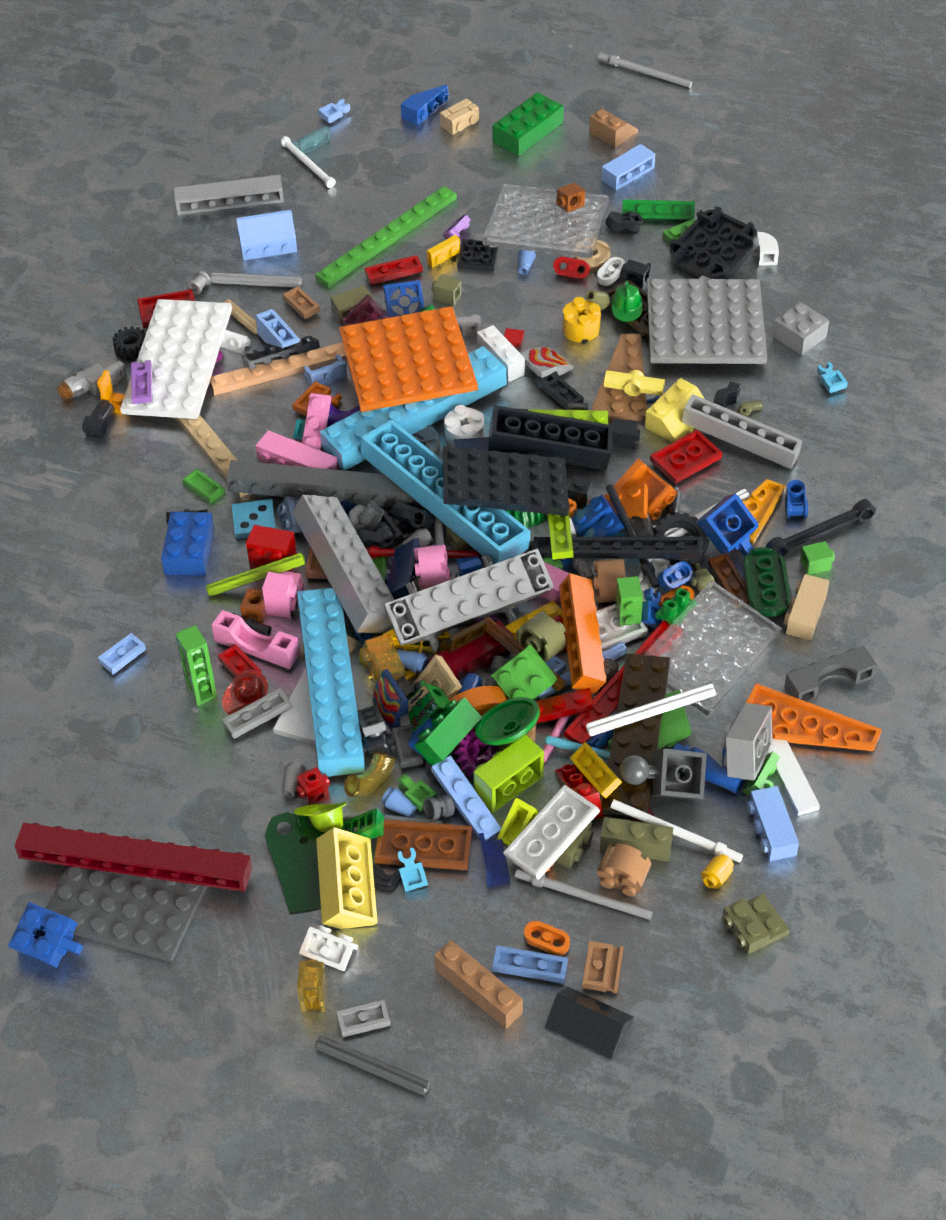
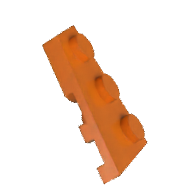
M645 482L616 491L628 518H632V516L647 518L648 487ZM603 495L611 503L612 507L615 510V507L609 495Z

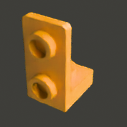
M104 370L102 376L97 380V387L101 394L100 401L102 399L108 400L114 405V412L121 413L120 408L125 394L113 392L109 371Z

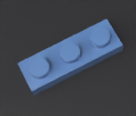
M496 946L492 971L564 984L568 958Z

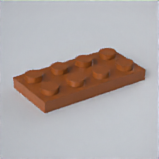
M384 819V836L377 837L374 861L376 864L405 866L399 860L398 852L401 851L403 858L409 859L411 857L410 848L413 847L416 852L415 864L422 862L423 867L468 871L472 826Z

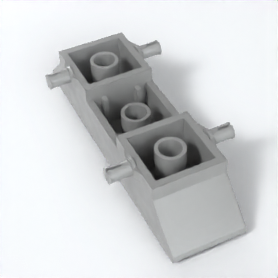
M535 549L493 564L490 554L481 557L485 568L419 592L414 581L406 584L410 595L384 604L399 644L405 645L429 641L434 653L440 645L437 637L455 627L496 613H505L509 624L516 621L517 619L512 609L554 588L539 550Z

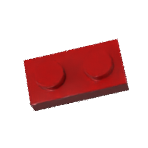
M236 644L218 655L219 661L244 687L262 676L261 669Z

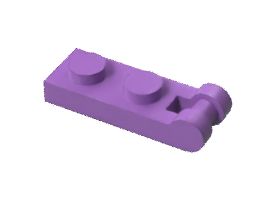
M145 360V363L131 362V394L133 404L153 402V367L151 360Z

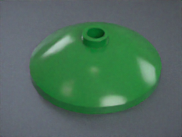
M527 697L503 701L483 714L476 724L475 733L482 743L498 746L515 742L524 737L535 726L540 715V708L535 700Z

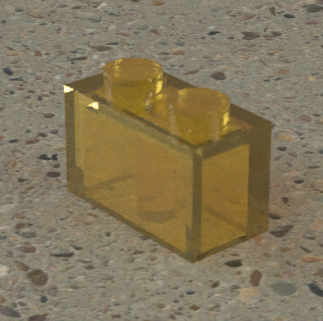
M390 633L366 640L361 649V655L364 662H368L371 680L377 683L381 673L386 669L389 670L396 682L402 680L405 670Z
M314 959L299 961L297 991L301 1012H326L328 984L324 962Z

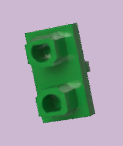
M679 588L670 600H666L663 603V607L656 612L655 618L665 620L672 627L680 625L684 620V616L695 606L696 601L690 598V592Z

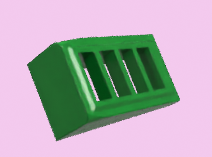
M378 808L369 810L343 822L341 830L347 831V829H350L351 833L370 839L384 836V815Z

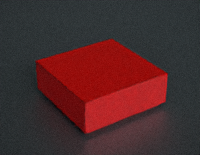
M506 328L504 337L515 348H521L525 330Z

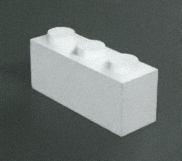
M494 325L477 332V349L484 346L506 367L508 383L525 375V358Z

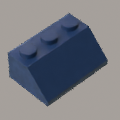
M414 538L395 549L393 558L390 557L389 559L390 573H386L385 584L394 600L410 595L406 584L413 582L416 577L415 563H418V561L415 559L414 548L420 547L419 538Z

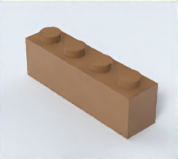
M452 940L434 955L435 970L505 1029L523 1013V999Z

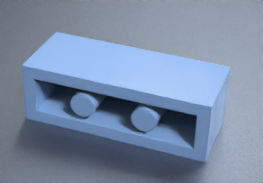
M642 144L632 148L602 166L601 181L614 190L620 189L655 168V153Z
M778 786L751 791L750 801H747V809L749 814L754 816V828L757 834L760 833L763 853H767L769 861L797 856L799 842Z

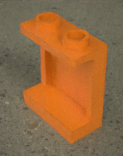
M638 458L618 480L614 488L616 491L645 482L648 487L647 510L650 522H653L660 517L664 508L674 501L678 492Z

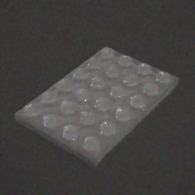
M711 580L644 655L670 657L671 663L667 688L673 692L681 690L682 693L709 683L713 684L715 696L691 703V705L708 716L777 637L782 628Z

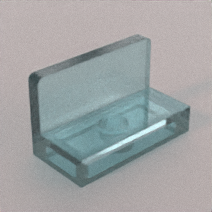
M324 126L297 139L293 144L305 155H308L331 143L330 129Z

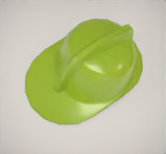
M347 803L306 805L295 809L293 813L295 815L308 816L317 830L327 832L333 827L338 829L343 827L342 807Z

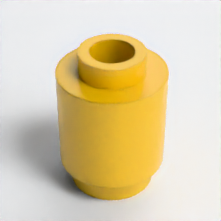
M724 854L713 857L701 873L703 883L708 888L719 889L732 873L733 861Z

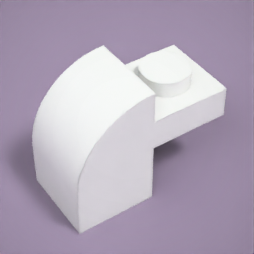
M757 232L759 244L750 256H757L759 265H777L779 248L776 239L770 234Z

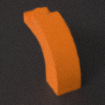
M481 686L461 692L449 699V701L453 699L457 701L465 697L475 710L483 716L495 705L509 700V697L504 694L499 686Z

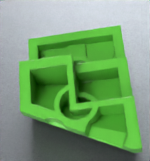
M681 690L667 693L666 697L679 694ZM685 706L663 713L658 749L664 746L670 748L678 741L692 734Z

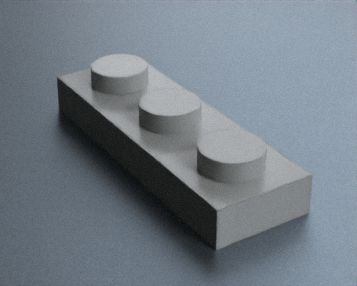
M279 688L222 720L233 739L287 711L292 708V705L282 689Z

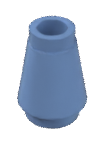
M525 246L518 251V273L522 275L528 274L536 258L533 248Z
M399 649L395 656V662L416 674L422 673L428 665L427 659L429 658L424 653Z
M390 787L382 797L381 802L385 804V808L404 816L411 817L416 810V806L398 788Z

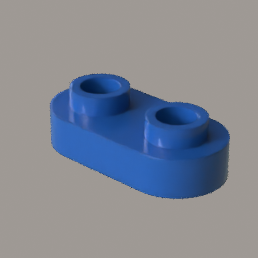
M681 561L661 571L658 575V582L664 590L671 591L692 579V568L688 563Z

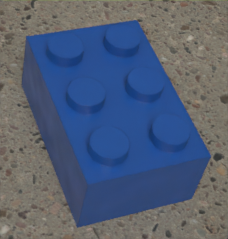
M171 511L161 557L165 575L206 576L215 530L212 513Z

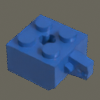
M736 493L724 497L696 521L720 554L729 553L734 549L735 551L739 550L745 556L754 549L749 542V535L759 527L758 522Z
M28 902L8 944V947L16 952L55 968L58 967L62 956H65L67 951L80 955L84 946L72 941L77 922L31 902Z

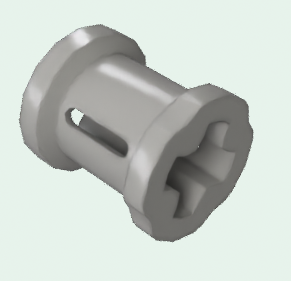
M198 271L196 277L187 282L188 290L192 289L193 294L199 295L203 287L211 283V279L204 271Z

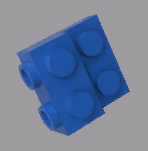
M603 495L592 498L589 505L584 509L575 511L574 516L571 518L575 531L581 537H613L624 528L611 503Z

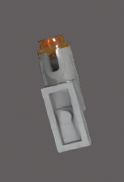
M118 361L106 369H103L97 363L86 369L81 368L62 380L60 385L57 386V391L63 400H70L87 391L97 396L100 394L97 380L102 376L104 370L109 371L113 387L127 379L125 365Z

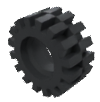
M130 326V329L124 327L123 331L119 329L118 333H115L113 337L116 356H119L120 359L124 358L125 361H128L129 358H131V361H134L136 357L138 359L146 336L144 330H140L139 327L134 329V326Z

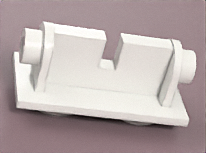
M225 330L220 347L244 354L245 346L249 347L251 340L247 336Z

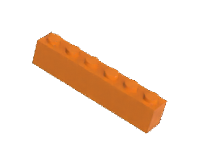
M569 573L559 585L563 623L566 630L565 638L572 688L578 690L590 688L591 693L595 694L604 686L606 674L604 671V658L602 657L592 580Z

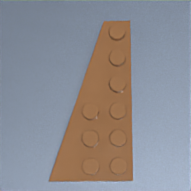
M621 334L608 366V371L628 374L632 370H638L644 374L641 334ZM604 376L591 410L608 411V422H613L614 418L645 421L647 411L646 394L641 393L638 396H630L624 390L604 387Z

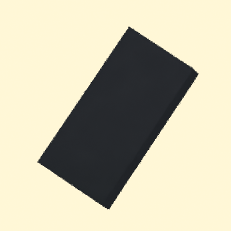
M567 986L556 994L545 1028L612 1059L634 1016Z

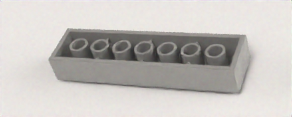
M302 495L292 514L356 632L386 633L393 629L384 604L394 601V598L337 497Z

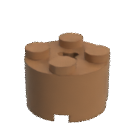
M624 559L593 561L594 573H598V575L594 576V587L599 589L596 591L597 603L616 602L617 578H625L626 575Z
M617 843L615 847H612V844H610L597 869V875L601 879L600 885L606 889H613V887L620 889L624 895L635 897V894L643 886L651 867V861L648 857L644 860L640 856L642 852L634 847Z

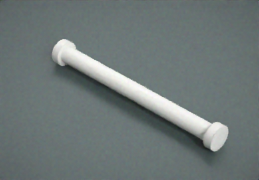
M285 136L281 139L280 144L283 147H287L320 177L328 188H332L335 185V179L329 177L291 143L289 137Z

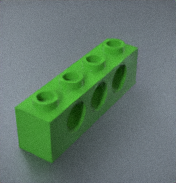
M196 625L183 629L175 634L186 688L197 706L217 697L208 646Z

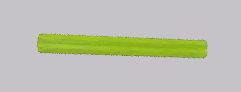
M298 553L207 584L206 591L209 596H214L264 579L268 572L282 573L305 564V558L302 553Z

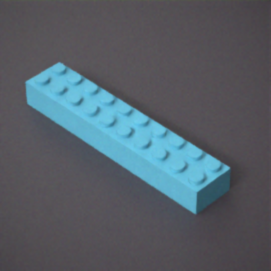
M482 346L468 354L478 383L477 391L361 412L360 410L321 430L322 448L326 453L337 457V465L345 471L366 460L361 455L362 436L390 420H393L409 434L413 435L426 426L445 418L456 406H467L507 384L506 367Z
M390 420L361 437V455L481 555L490 554L493 564L518 556L529 549L530 530L505 510L443 504L442 459L396 422Z
M333 588L297 591L318 769L321 774L325 773L327 777L364 773L363 747L343 606Z

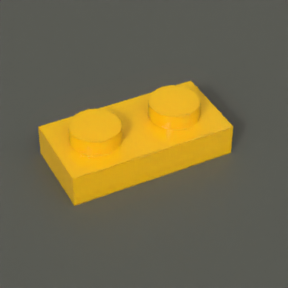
M454 235L427 250V265L433 268L460 253V238Z

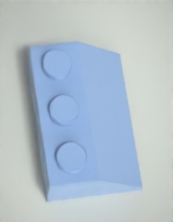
M291 210L236 218L243 260L297 252Z

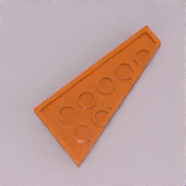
M757 683L746 703L772 706V739H785L788 743L874 751L882 732L880 728Z

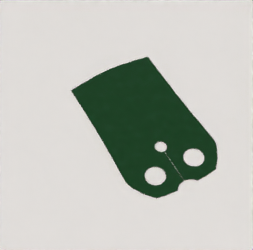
M285 812L271 818L265 832V839L283 889L289 914L321 909L316 839L326 832L319 831L315 827L310 826L307 822L308 816ZM288 822L291 825L290 833L286 835L279 834L277 832L278 824ZM307 837L308 843L301 844L300 839Z

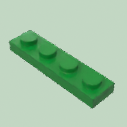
M623 199L622 214L632 211L639 214L643 219L692 220L695 216V201Z

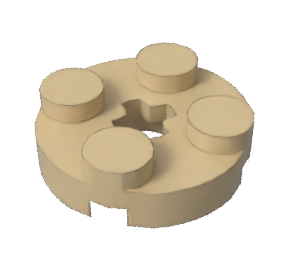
M585 240L575 247L574 259L586 261L590 265V272H597L611 258L610 247L600 240H594V242L589 243L588 240Z

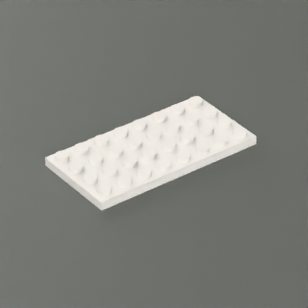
M158 299L137 359L138 363H145V360H151L153 402L133 404L130 379L120 408L122 414L198 419L232 311L231 303Z

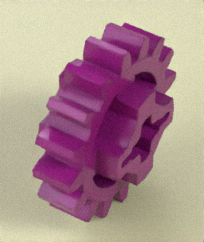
M472 729L458 743V749L454 753L459 755L456 762L462 763L460 769H467V776H470L479 765L485 764L493 758L499 746L482 743Z

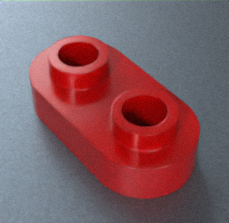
M561 256L553 263L554 271L561 276L584 279L590 274V265L584 260ZM562 263L566 264V269L564 270L561 269ZM581 266L584 267L583 273H579L578 271L579 267Z

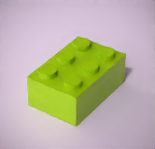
M525 735L521 739L512 742L502 752H497L487 763L481 764L474 771V790L492 815L544 777V751Z

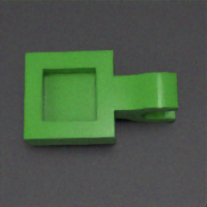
M403 774L398 779L400 782L398 788L404 792V795L420 812L423 810V802L426 798H437V793L422 780L415 783L406 774Z

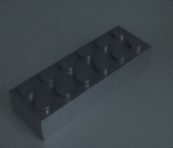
M494 405L490 421L488 450L526 454L532 451H551V457L563 458L566 464L607 470L612 453L613 425Z

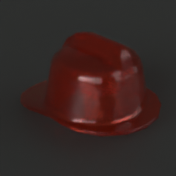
M246 670L238 674L222 696L224 711L231 715L266 696L268 692L266 677L256 670Z

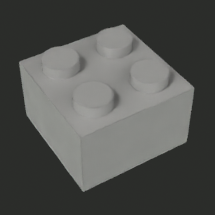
M799 302L775 319L773 337L802 356L827 337L829 320L802 302Z

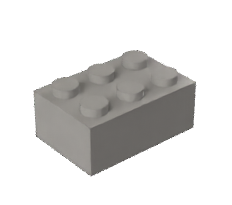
M745 703L741 711L737 712L736 720L731 723L730 731L728 734H725L723 740V747L726 748L727 752L724 758V767H727V777L755 780L773 745L772 706Z

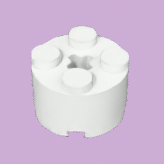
M458 405L454 410L450 411L444 420L447 445L449 447L454 446V439L484 437L483 414L464 405Z

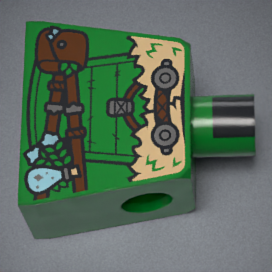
M418 681L414 684L416 693L408 700V714L412 732L428 718L434 719L438 714H443L446 711L444 707L450 701L440 687L426 684L425 681Z

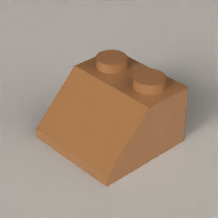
M602 108L590 116L589 133L614 148L638 132L637 128Z

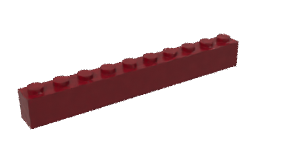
M23 823L14 845L19 859L243 892L246 891L252 871L250 855L241 852L231 853L220 849L210 850L198 846H182L172 842L161 843L151 839L141 840L129 836H113L103 832L92 833L82 829L71 830L61 826L50 827L39 823Z

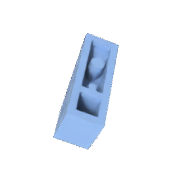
M273 309L256 314L257 333L265 343L284 348L300 342L296 334Z

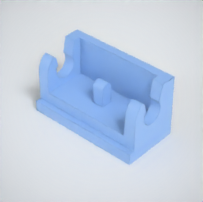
M338 354L335 355L337 359L335 363L322 366L319 369L311 371L308 366L303 367L306 371L303 373L304 378L310 386L315 381L327 385L346 378V362Z

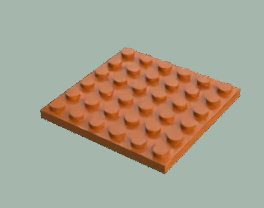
M453 306L339 327L361 412L478 390V383Z

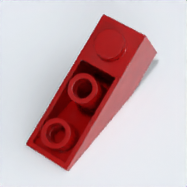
M566 764L562 768L555 770L561 787L566 785L598 807L600 812L593 819L603 816L599 792L575 764Z

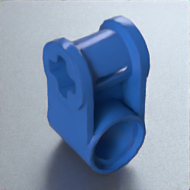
M791 480L787 484L785 495L786 518H790V516L808 517L805 484L800 480Z

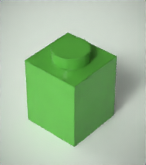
M826 541L802 546L800 561L807 575L831 570L835 555L833 550L829 549Z

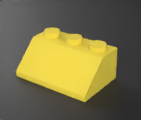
M680 378L646 411L645 428L673 443L688 435L694 429L682 423L684 407L692 394L703 399L705 398L697 386Z

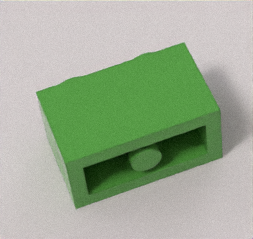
M639 577L617 578L615 606L619 625L641 624L643 594Z

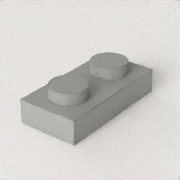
M384 1000L336 1011L342 1038L390 1026V1019Z

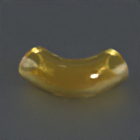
M374 752L372 761L365 772L359 775L352 774L346 778L344 783L346 794L349 797L358 798L369 796L380 789L389 778L396 758Z

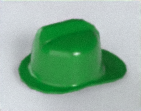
M625 281L624 285L618 286L612 296V312L616 319L630 322L638 319L642 314V297L638 288L629 284L628 281Z

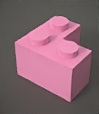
M288 571L282 573L268 572L262 587L266 615L291 619L293 612L298 609L297 591H304L305 587L300 573Z

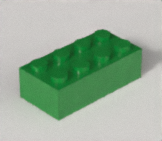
M537 92L492 125V142L520 156L563 123L564 106Z

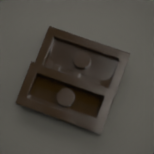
M481 620L444 639L440 643L436 654L446 650L451 653L484 636L488 622Z

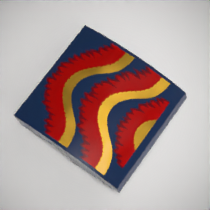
M386 669L383 670L373 692V704L378 705L382 718L392 732V728L401 726L400 717L408 714V699L389 670Z

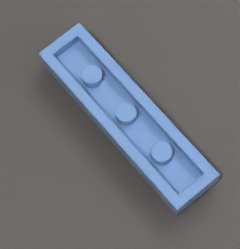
M451 755L431 767L432 773L446 793L451 796L455 806L468 825L472 826L473 832L482 844L500 833L502 828Z

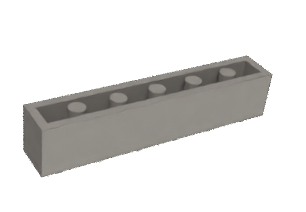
M280 175L174 187L177 215L284 202Z
M692 394L684 407L682 423L789 469L793 467L799 456L803 440L694 394Z

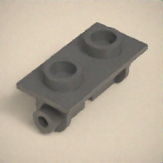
M370 500L369 504L363 507V512L359 518L360 522L354 528L358 533L363 529L375 532L384 511L374 501Z

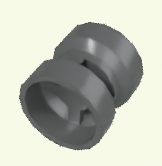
M449 794L440 795L438 798L429 797L423 802L424 813L429 821L437 820L440 816L444 818L451 817L454 814V802Z

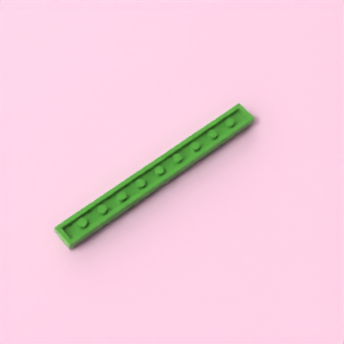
M445 186L441 187L316 273V280L330 288L455 201L457 193Z

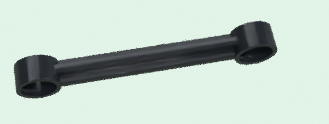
M862 499L845 513L785 539L775 537L765 547L775 550V553L778 555L780 553L784 557L790 549L856 520H859V522L868 521L874 516L876 508L868 499Z

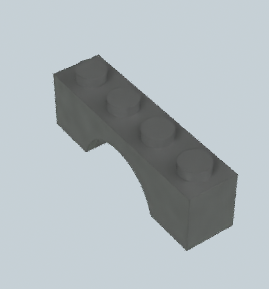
M865 646L852 648L845 653L833 655L826 660L813 662L807 667L790 671L786 674L784 687L790 696L811 702L817 699L819 684L830 678H842L856 685L873 679L877 664Z

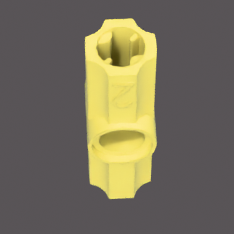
M606 370L604 387L624 390L630 396H638L641 393L662 396L665 386L664 379L645 377L638 370H632L628 374Z

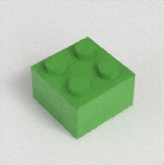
M531 644L491 675L509 699L518 697L535 699L558 679Z

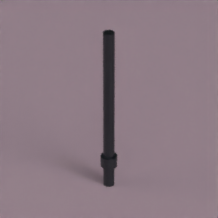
M613 484L607 485L608 495L628 537H637ZM638 558L643 575L647 576L653 589L658 588L660 584L656 578L652 562H649L648 558Z

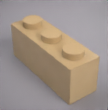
M804 574L802 582L798 581L795 590L797 597H792L789 607L792 611L791 613L787 612L784 620V625H787V635L809 641L812 640L827 596L830 580Z

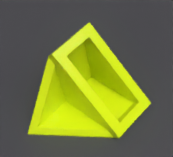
M515 798L497 839L510 846L538 815L537 809L519 798Z

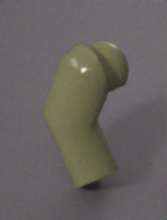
M762 401L743 402L737 409V413L748 417L752 411L762 410Z

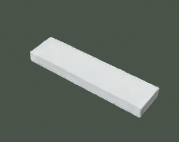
M772 739L773 745L769 753L774 751L780 756L776 763L777 769L775 772L797 816L819 810L820 805L787 740Z

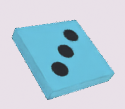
M272 499L232 504L235 539L248 538L253 525L276 529Z

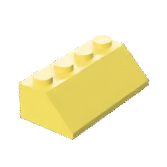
M333 827L316 839L322 924L338 929L377 924L371 840L370 838Z

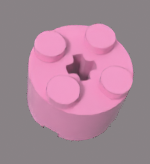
M445 545L414 548L415 559L418 561V563H415L416 576H421L419 578L420 590L451 580Z

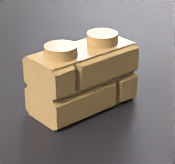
M466 98L439 113L440 126L451 135L462 131L464 128L479 121V108Z

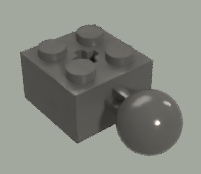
M657 749L653 752V765H648L647 761L640 756L632 755L622 761L620 775L626 783L631 785L641 784L647 778L652 779L651 796L701 800L704 799L707 753Z

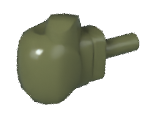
M695 563L694 566L697 571L694 572V578L690 579L692 586L701 592L710 590L715 585L714 577L706 568L701 569L700 564Z

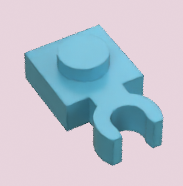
M827 362L826 369L818 365L817 373L821 376L820 381L829 393L847 388L848 382L839 370H832L833 365L830 362Z
M413 847L410 848L411 857L409 859L403 858L401 851L398 852L399 860L405 864L404 868L399 869L405 892L428 885L422 862L417 864L414 862L416 852Z

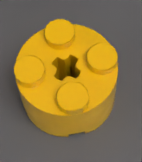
M576 297L573 301L566 304L562 314V328L565 337L574 342H582L584 339H588V341L595 339L600 332V306L582 297Z

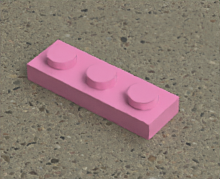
M310 393L302 444L323 451L320 431L327 427L331 396Z

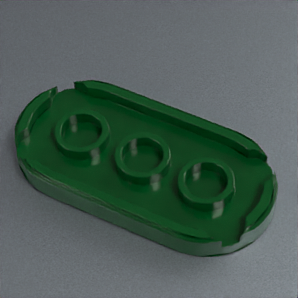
M759 547L751 550L743 559V574L748 604L754 612L768 617L781 615L788 610L791 602L785 559L780 553L778 555L771 548Z

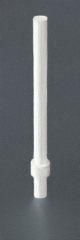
M615 799L612 802L610 808L640 821L674 827L673 835L713 851V854L716 856L724 854L738 863L743 858V854L727 848V845L719 841L715 843Z

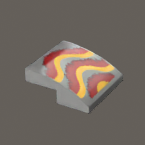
M537 347L520 353L525 358V365L540 378H544L554 372L560 376L573 369V365L551 347Z

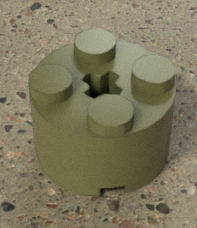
M541 611L516 631V639L525 648L531 644L546 663L566 647L564 635L566 630L561 622H556L545 612Z

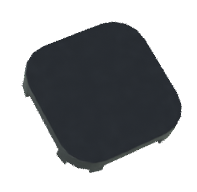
M717 206L713 210L704 212L701 209L696 213L697 219L677 240L672 238L670 241L669 252L671 259L677 267L698 278L705 276L710 279H728L758 247L759 238L755 225L751 222L745 224L724 214L722 208Z

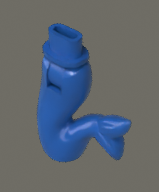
M679 743L673 748V750L707 753L699 748L693 747L691 749L690 745L683 746ZM723 747L722 766L707 753L705 781L737 794L746 779L727 777V767H724V758L727 754L726 748Z

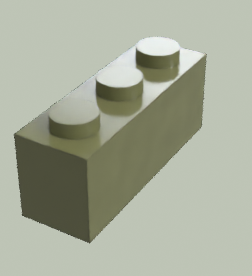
M604 817L600 852H605L610 844H612V847H615L617 843H621L641 851L640 856L642 858L648 857L653 860L669 862L674 827Z

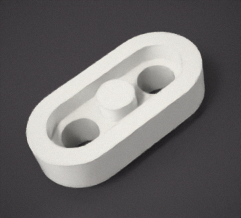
M619 257L608 259L597 272L598 283L604 286L612 285L620 277L625 261Z

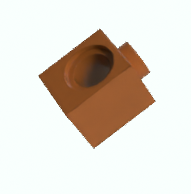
M576 183L558 188L556 205L566 212L585 206V189Z
M247 588L240 606L242 617H251L256 622L263 624L266 617L263 590Z

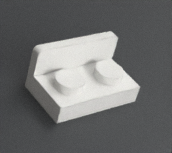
M318 925L317 929L309 926L299 954L345 972L353 949L357 950L358 945L352 943L353 938L342 933L339 934V937L331 935V929Z

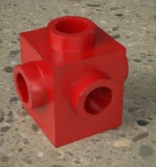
M317 767L306 770L297 776L298 786L296 787V792L300 799H304L307 805L319 804L329 799L328 786H330V781L325 773L321 774Z

